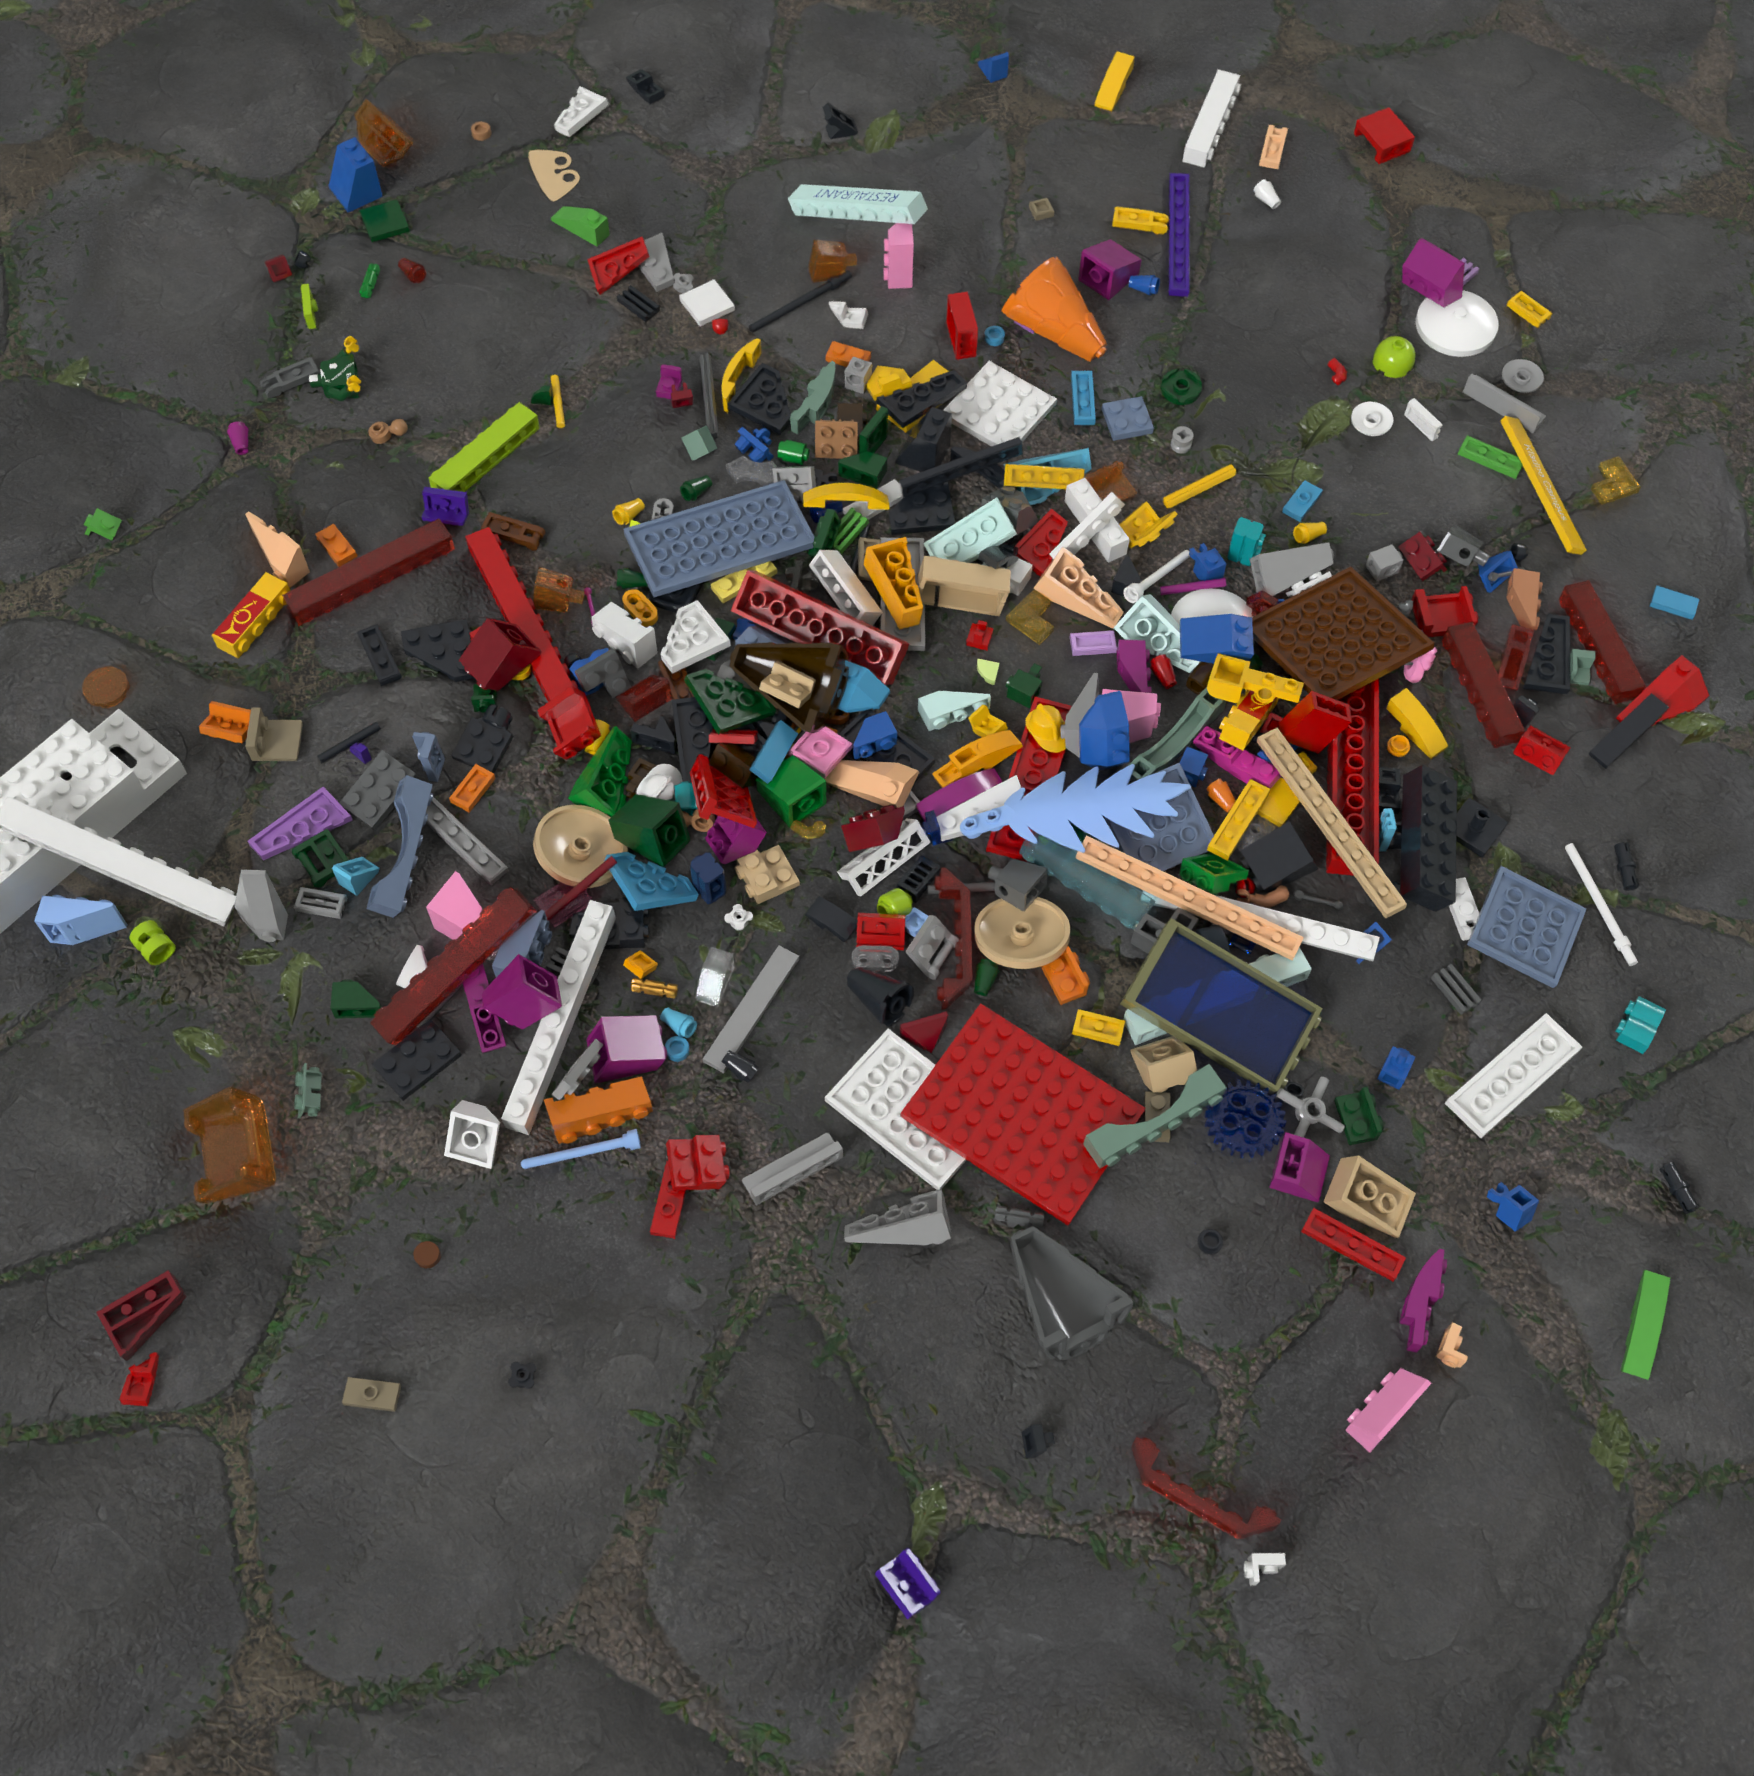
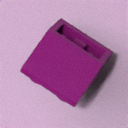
M718 816L713 826L708 830L705 840L721 863L727 864L756 851L767 833L757 818V824L755 828Z
M1285 1132L1280 1142L1269 1188L1319 1202L1330 1156L1310 1139Z

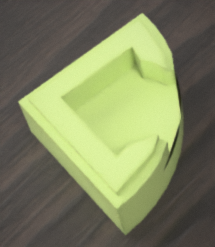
M978 659L977 671L987 683L995 685L999 663Z

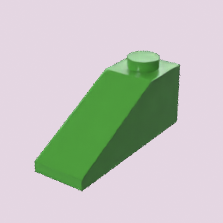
M563 206L551 217L552 222L597 247L610 235L608 218L593 209Z

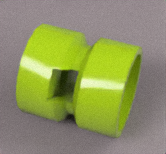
M154 920L142 922L133 929L129 936L131 943L137 950L141 951V955L150 965H159L173 955L176 949L172 940L164 934V931Z

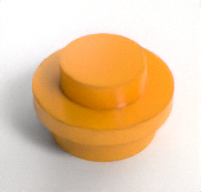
M1396 735L1389 739L1387 750L1393 756L1403 757L1408 754L1410 743L1405 736Z

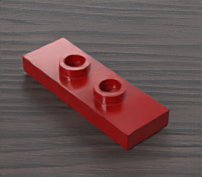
M666 1161L650 1234L675 1239L686 1190H672L668 1161Z

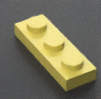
M770 561L737 571L712 583L711 589L720 601L725 603L737 596L747 570L758 571L772 577L777 574V568Z

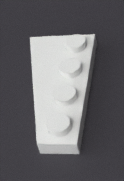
M1017 775L935 817L941 841L963 836L960 831V825L964 819L1004 806L1006 800L1021 788Z

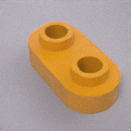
M632 589L624 593L622 597L623 606L634 619L638 618L642 621L640 625L649 627L657 622L658 612L656 607L641 591Z

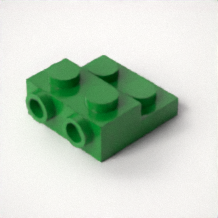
M1213 853L1183 858L1179 876H1181L1183 881H1188L1191 885H1195L1212 895H1217L1220 892L1229 891L1230 883L1247 879L1249 870L1229 859L1227 861Z

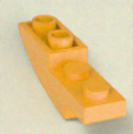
M1010 730L993 733L979 738L950 754L949 758L951 761L932 773V775L943 788L959 779L974 774L981 768L984 770L991 769L1023 747V745Z

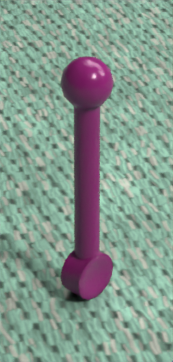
M587 587L584 589V594L587 596L591 616L595 615V609L591 597L592 589Z

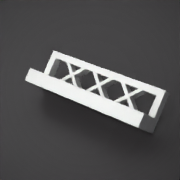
M906 818L902 821L898 839L884 845L867 848L838 870L837 873L841 879L850 882L858 896H862L931 842L918 820ZM917 832L922 841L916 846H910L911 835ZM897 846L903 847L902 856L898 860L892 859L893 849ZM880 859L886 860L884 870L881 873H875L876 862ZM862 873H867V883L860 887L855 878Z

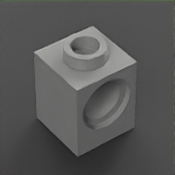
M852 357L845 370V388L864 394L867 389L866 383L872 375V363Z
M1391 544L1371 552L1365 566L1377 582L1398 574L1403 558L1401 553Z

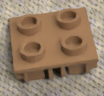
M822 419L815 421V458L843 459L856 455L858 422H854V420L841 421V419L839 421H835V419L833 421Z

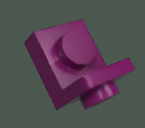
M662 364L656 396L671 399V387L673 384H675V389L680 391L682 371L680 367Z

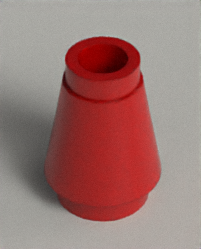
M1166 654L1159 655L1150 661V669L1162 685H1164L1165 689L1172 688L1177 684L1171 659L1167 658Z

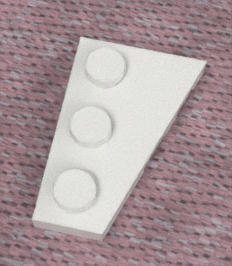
M579 87L577 96L572 97L569 101V108L563 110L555 122L556 131L570 137L608 106L607 98Z

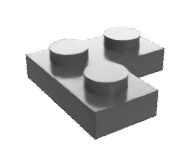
M613 649L574 671L585 692L602 682L611 698L631 688L617 652Z

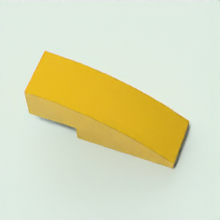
M1116 52L1104 77L1094 106L1113 111L1133 70L1134 56Z
M1407 688L1390 699L1386 709L1401 723L1400 730L1430 759L1448 747L1444 736L1432 717Z

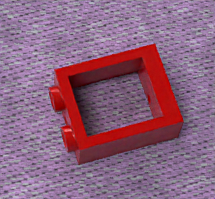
M968 292L948 294L946 324L956 360L976 357L978 326Z

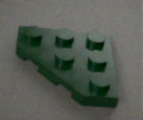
M703 669L688 674L684 679L717 734L767 718L776 712L775 707L760 692L745 688L743 683L728 677L726 679L717 677L710 670Z

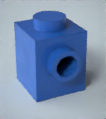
M1186 747L1180 765L1190 786L1196 788L1198 781H1203L1208 768L1205 765L1208 754Z

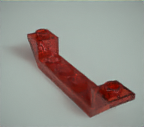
M941 868L939 876H935V890H939V899H954V912H958V920H955L954 932L959 934V942L955 943V956L959 957V964H956V978H944L942 985L937 987V1001H941V1009H947L970 987L972 982L970 890L947 868Z
M1136 1437L1131 1449L1143 1485L1239 1540L1275 1530L1280 1524L1281 1519L1276 1517V1512L1265 1506L1261 1508L1256 1506L1247 1523L1242 1522L1243 1518L1232 1511L1227 1513L1221 1510L1214 1500L1207 1497L1202 1499L1195 1495V1491L1188 1485L1183 1483L1178 1485L1170 1480L1171 1477L1167 1473L1158 1469L1156 1471L1152 1470L1151 1467L1160 1450L1148 1438L1142 1437L1140 1439Z

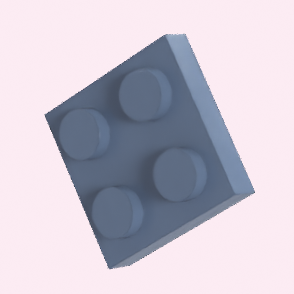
M1142 396L1102 403L1101 409L1113 441L1153 434L1154 427Z

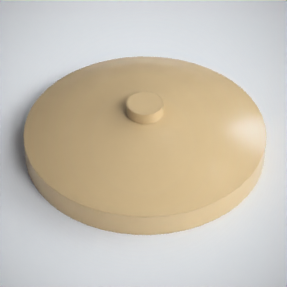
M566 805L547 813L539 822L533 840L534 852L542 868L554 879L573 887L604 862L606 855L627 852L628 848L614 839L608 821L611 817L600 810L584 805ZM610 870L588 888L602 886L612 881L614 877Z
M1037 897L1025 912L1003 899H998L988 904L979 913L975 922V941L979 950L991 961L1009 968L1030 969L1047 965L1064 953L1070 940V924L1065 913L1054 903Z

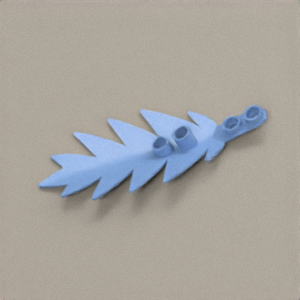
M1131 764L1112 775L1097 788L1099 768L1094 767L1073 782L1063 792L1066 772L1063 771L1043 782L1024 798L1025 788H1020L1006 800L1004 806L964 819L960 825V831L967 838L974 839L982 833L999 831L1003 826L1009 825L1016 834L1037 844V839L1030 831L1032 829L1036 833L1062 846L1084 853L1086 850L1072 828L1071 822L1082 831L1118 848L1119 843L1103 816L1133 832L1154 838L1153 832L1134 809L1159 816L1177 817V811L1166 801L1189 790L1191 786L1190 784L1162 783L1166 775L1165 771L1148 775L1128 785L1135 765Z

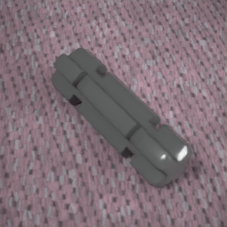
M1005 1206L996 1207L995 1220L1005 1222L1006 1219L1009 1220V1223L1027 1226L1030 1223L1033 1227L1039 1228L1044 1224V1213L1034 1211L1033 1214L1029 1210L1017 1208L1009 1210Z

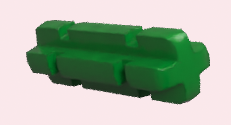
M370 263L368 266V271L365 274L359 291L362 298L371 297L380 272L378 264Z

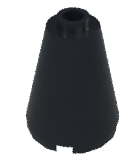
M863 967L852 969L847 976V986L881 1024L889 1027L896 1024L905 1015L902 1012L905 1006L910 1007L912 1004L914 988L907 982Z

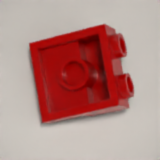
M695 1135L693 1139H669L666 1142L672 1190L720 1189L726 1183V1180L729 1179V1167L723 1163L726 1145L724 1142H720L719 1135Z

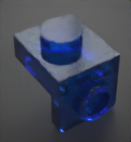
M934 810L925 812L926 822H922L925 835L930 836L933 846L954 840L952 838L941 841V831Z

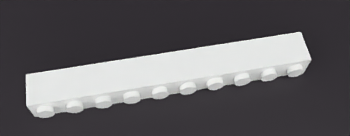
M15 796L14 799L6 797L0 809L1 830L207 920L225 926L235 906L236 896H234L232 890L225 887L218 889L211 886L212 882L202 877L195 879L189 876L190 873L179 867H176V869L166 866L167 863L159 858H147L143 856L144 852L134 847H130V849L120 846L121 842L111 837L104 839L97 836L98 832L91 828L84 827V829L74 826L75 822L66 817L58 819L52 816L51 811L43 807L33 808L28 805V801Z
M592 900L589 901L558 977L562 1006L541 1019L501 1120L508 1129L527 1135L530 1134L615 922L616 916L613 906Z

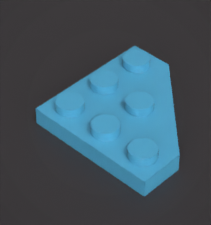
M629 852L608 854L605 857L604 861L612 856L618 862L610 869V872L635 911L697 900L699 894L685 876L680 874L678 877L665 872L666 868L650 861L648 864L635 859L636 855Z

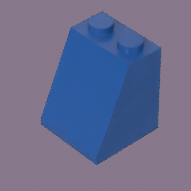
M355 137L337 145L329 182L330 190L348 213L383 197L374 161Z

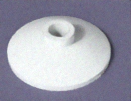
M1364 402L1354 408L1351 421L1359 432L1369 436H1380L1391 429L1393 415L1387 407L1380 403Z

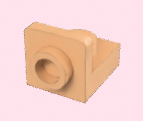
M1453 1322L1445 1329L1436 1357L1449 1367L1461 1368L1467 1362L1468 1356L1457 1352L1463 1339L1459 1335L1462 1326Z

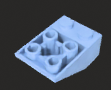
M53 895L52 897L42 896L34 921L50 943L75 945L127 928L126 921L111 901H90L82 897L70 899L61 895Z

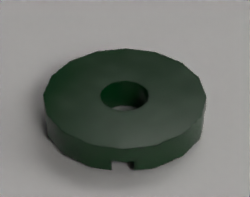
M1173 369L1167 372L1161 383L1162 395L1166 400L1178 405H1187L1195 402L1200 397L1202 382L1199 376L1187 369H1184V371ZM1182 384L1186 388H1179L1177 385Z

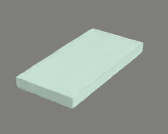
M995 498L923 544L929 556L972 563L979 558L982 550L991 546H999L1017 535L1000 500Z

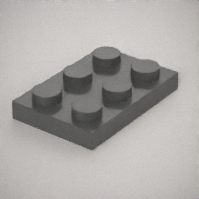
M382 750L339 804L359 820L376 830L395 807L394 799L398 783L406 775L418 779V775Z

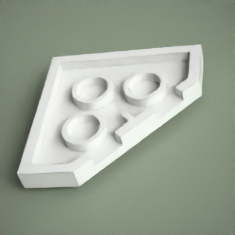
M697 600L678 609L676 621L671 626L667 636L666 646L661 651V659L668 669L674 673L731 646L730 639Z

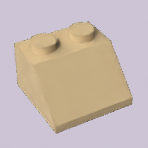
M1174 1036L1131 1049L1132 1057L1142 1080L1153 1093L1164 1092L1169 1087L1175 1085H1185L1189 1075L1197 1071L1194 1052Z

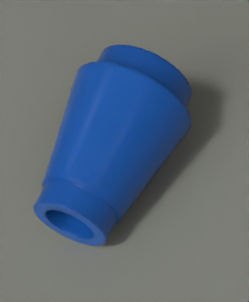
M1155 275L1130 276L1129 288L1148 295L1157 294L1159 290L1160 278L1155 277Z

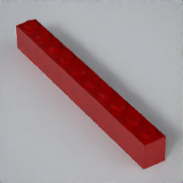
M490 527L465 536L468 549L505 621L516 624L542 651L530 663V666L547 702L571 686L578 689L574 680L570 681L568 677L570 672L565 663L561 664L559 660L561 655L558 648L552 647L551 643L553 641L549 631L543 630L542 626H544L540 614L534 613V603L531 597H526L527 591L523 582H518V574L514 565H509L510 559L506 550H501L500 546L502 544L497 533L493 535Z

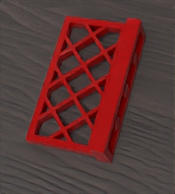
M699 754L690 771L699 817L708 820L712 813L755 828L757 820L748 787L742 788L715 767L710 766L707 756Z

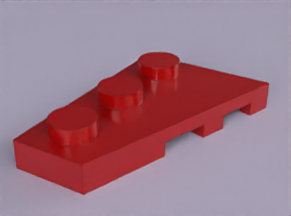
M643 237L587 259L599 295L650 257Z
M1051 509L1014 546L1018 547L1016 556L1033 565L1032 571L1041 577L1053 559L1049 554L1058 546L1068 521Z

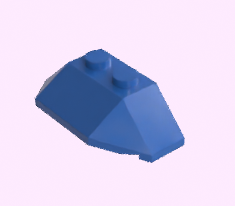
M1121 691L1098 695L1094 701L1095 703L1079 723L1080 762L1093 768L1098 767L1100 771L1123 766L1129 762V722Z

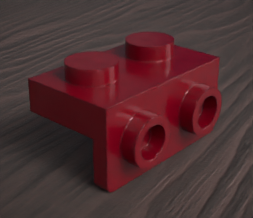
M1418 532L1398 547L1420 579L1424 581L1440 569L1443 572L1447 571L1444 563L1447 561L1440 552H1434L1432 548L1436 545L1429 535L1424 538L1422 533Z

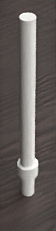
M1574 844L1566 845L1565 849L1615 939L1614 944L1617 950L1622 952L1629 966L1637 964L1638 961L1630 948L1631 943L1628 937L1624 936Z

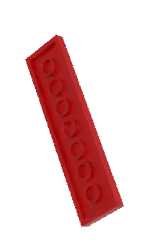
M1034 697L1030 712L1035 710L1040 703L1042 705H1050L1060 712L1065 722L1066 715L1072 706ZM1025 725L1020 741L1023 747L1017 750L1008 778L1010 779L1017 775L1021 788H1025L1024 796L1046 780L1059 774L1066 751L1065 749L1061 752H1049L1043 749ZM1006 825L999 831H991L986 851L1031 863L1037 844L1022 838L1009 825ZM1030 829V831L1038 841V837L1040 834Z

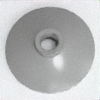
M1512 360L1502 370L1504 383L1517 392H1533L1543 383L1544 375L1538 365L1529 360Z

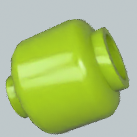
M899 888L888 891L878 899V914L908 915L912 910L911 896Z

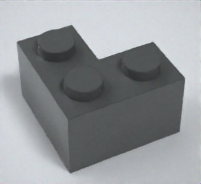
M1179 907L1171 917L1195 932L1199 918ZM1145 913L1133 932L1130 944L1149 953L1165 924ZM1174 936L1160 961L1172 967L1187 943Z

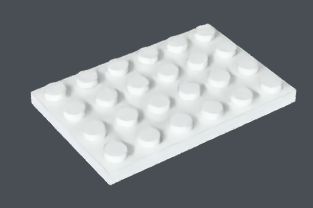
M887 1029L825 1096V1101L932 1187L940 1190L965 1163L966 1159L900 1117L902 1110L932 1071L935 1064L890 1029Z

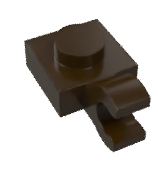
M641 758L637 760L628 773V780L631 781L625 788L628 791L626 797L631 799L637 793V788L641 781L656 765Z

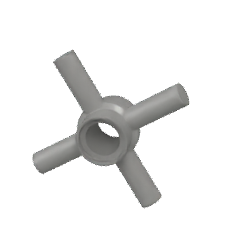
M1320 1077L1312 1096L1303 1100L1282 1088L1278 1090L1276 1097L1296 1108L1295 1115L1300 1123L1294 1135L1304 1138L1309 1125L1321 1122L1338 1133L1343 1131L1345 1125L1325 1114L1326 1107L1321 1100L1329 1079ZM1308 1106L1313 1109V1116L1309 1114Z

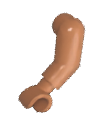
M1283 885L1278 886L1276 890L1266 895L1257 893L1253 895L1245 889L1237 890L1238 895L1247 896L1245 899L1237 898V901L1251 902L1253 905L1271 908L1289 898V891Z

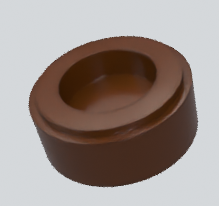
M424 1241L418 1244L413 1254L416 1263L422 1268L434 1267L441 1257L438 1246L431 1241Z

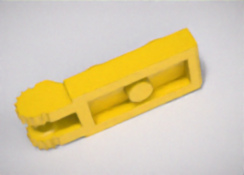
M1115 207L1112 227L1144 231L1152 230L1155 234H1165L1168 230L1169 217L1166 214L1154 211Z

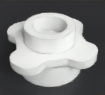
M736 904L733 906V910L726 914L724 918L725 922L730 923L736 930H743L747 926L748 921L753 919V914L750 911L744 910L742 905Z

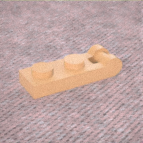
M1269 124L1259 166L1278 169L1288 128H1274L1275 125Z

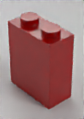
M1311 691L1279 722L1280 732L1288 743L1320 753L1352 723L1349 704Z

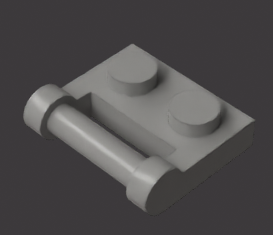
M929 915L907 948L906 954L927 977L935 980L947 956L953 948L957 947L960 941L947 930L936 916ZM943 940L945 944L943 945L938 955L930 965L929 961L931 957L933 956V954L935 953V951L937 950V948Z

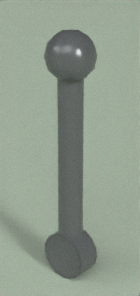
M1512 571L1498 574L1491 572L1488 578L1490 581H1496L1500 577L1510 576Z
M1301 890L1296 891L1294 894V898L1298 901L1306 899L1334 906L1337 910L1343 908L1341 901L1333 902L1305 895Z

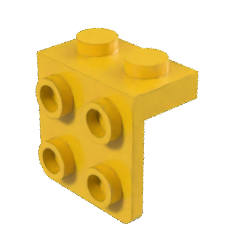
M1146 501L1119 525L1129 538V548L1136 545L1141 547L1148 541L1152 542L1161 535L1159 531L1170 527L1175 522L1173 518L1178 514L1176 511H1173L1159 518Z

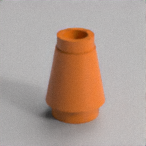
M1219 778L1211 783L1206 790L1208 791V796L1226 813H1229L1236 800L1227 782H1223Z

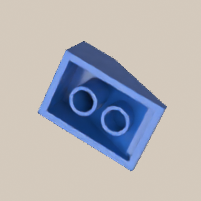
M1222 614L1180 619V658L1214 664L1218 653L1250 661L1254 655L1252 617Z

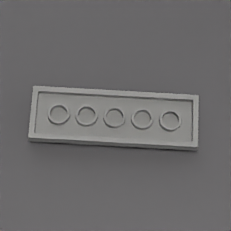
M881 538V543L899 538ZM906 538L916 581L924 558V538ZM881 597V610L883 612L881 614V630L910 643L907 651H925V604H922L923 611L920 624L899 630Z

